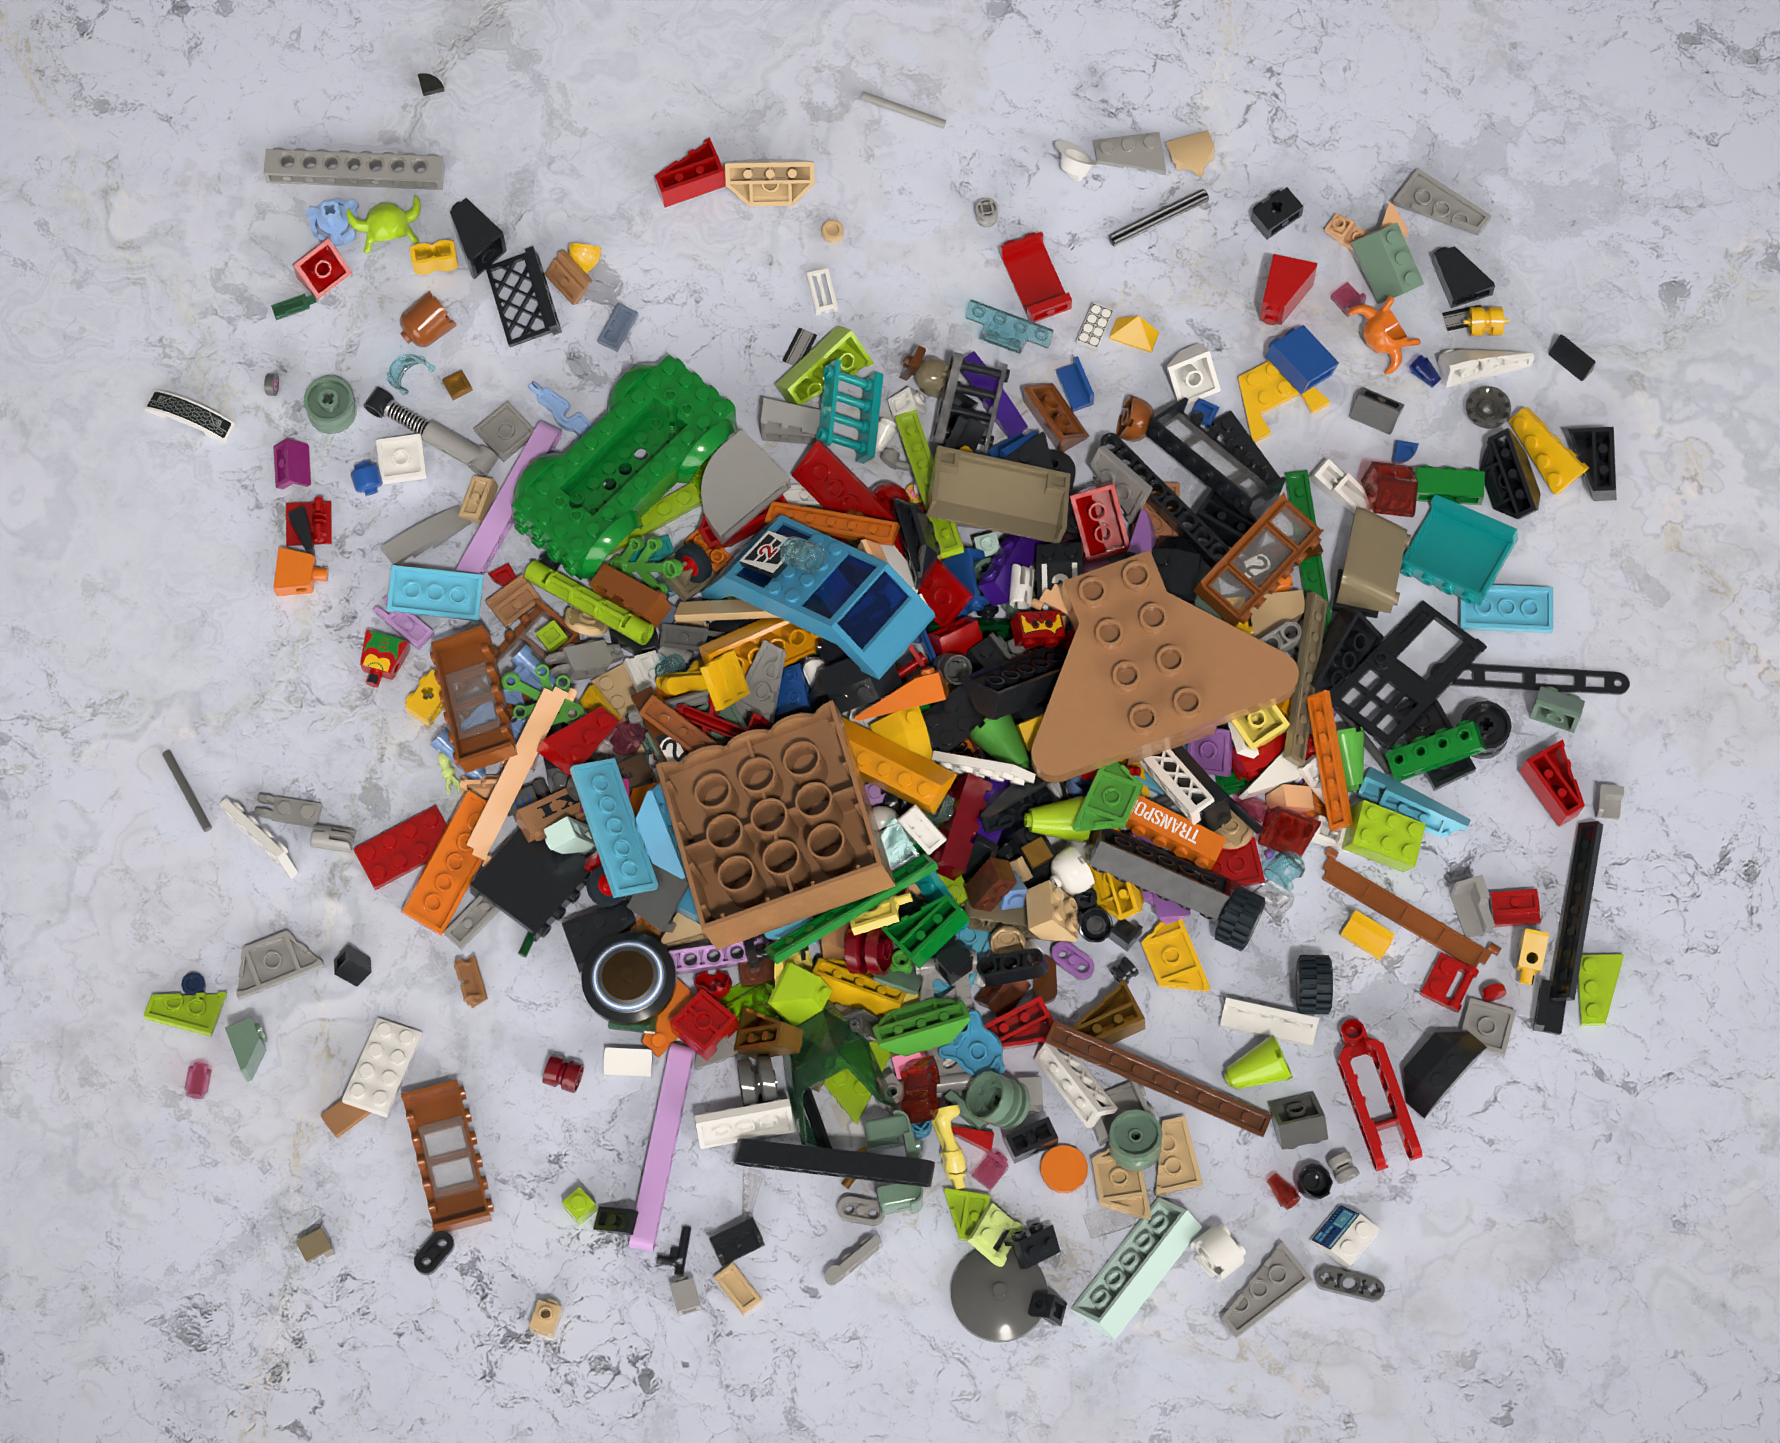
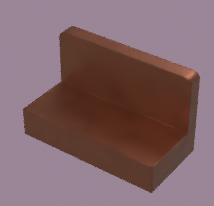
M1025 980L998 986L985 985L974 1000L980 1006L990 1009L998 1018L1015 1008L1030 989L1031 984Z

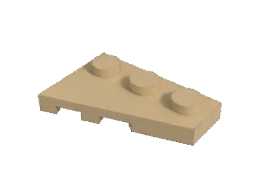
M1186 1116L1163 1120L1161 1125L1162 1148L1158 1161L1156 1196L1201 1187L1203 1183Z

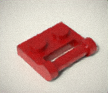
M1441 952L1420 995L1458 1013L1462 1007L1461 1002L1473 978L1477 977L1479 970ZM1458 971L1465 974L1453 998H1446Z

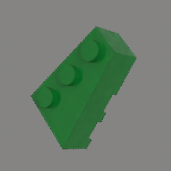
M946 894L921 907V910L911 916L906 915L901 918V921L881 929L920 969L970 920V917Z

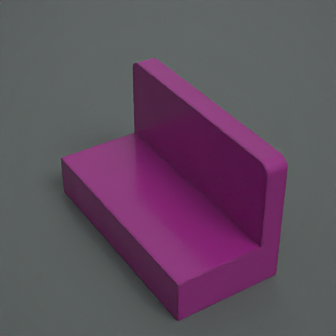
M285 439L274 445L276 488L283 490L292 484L305 487L310 486L309 445L291 439Z

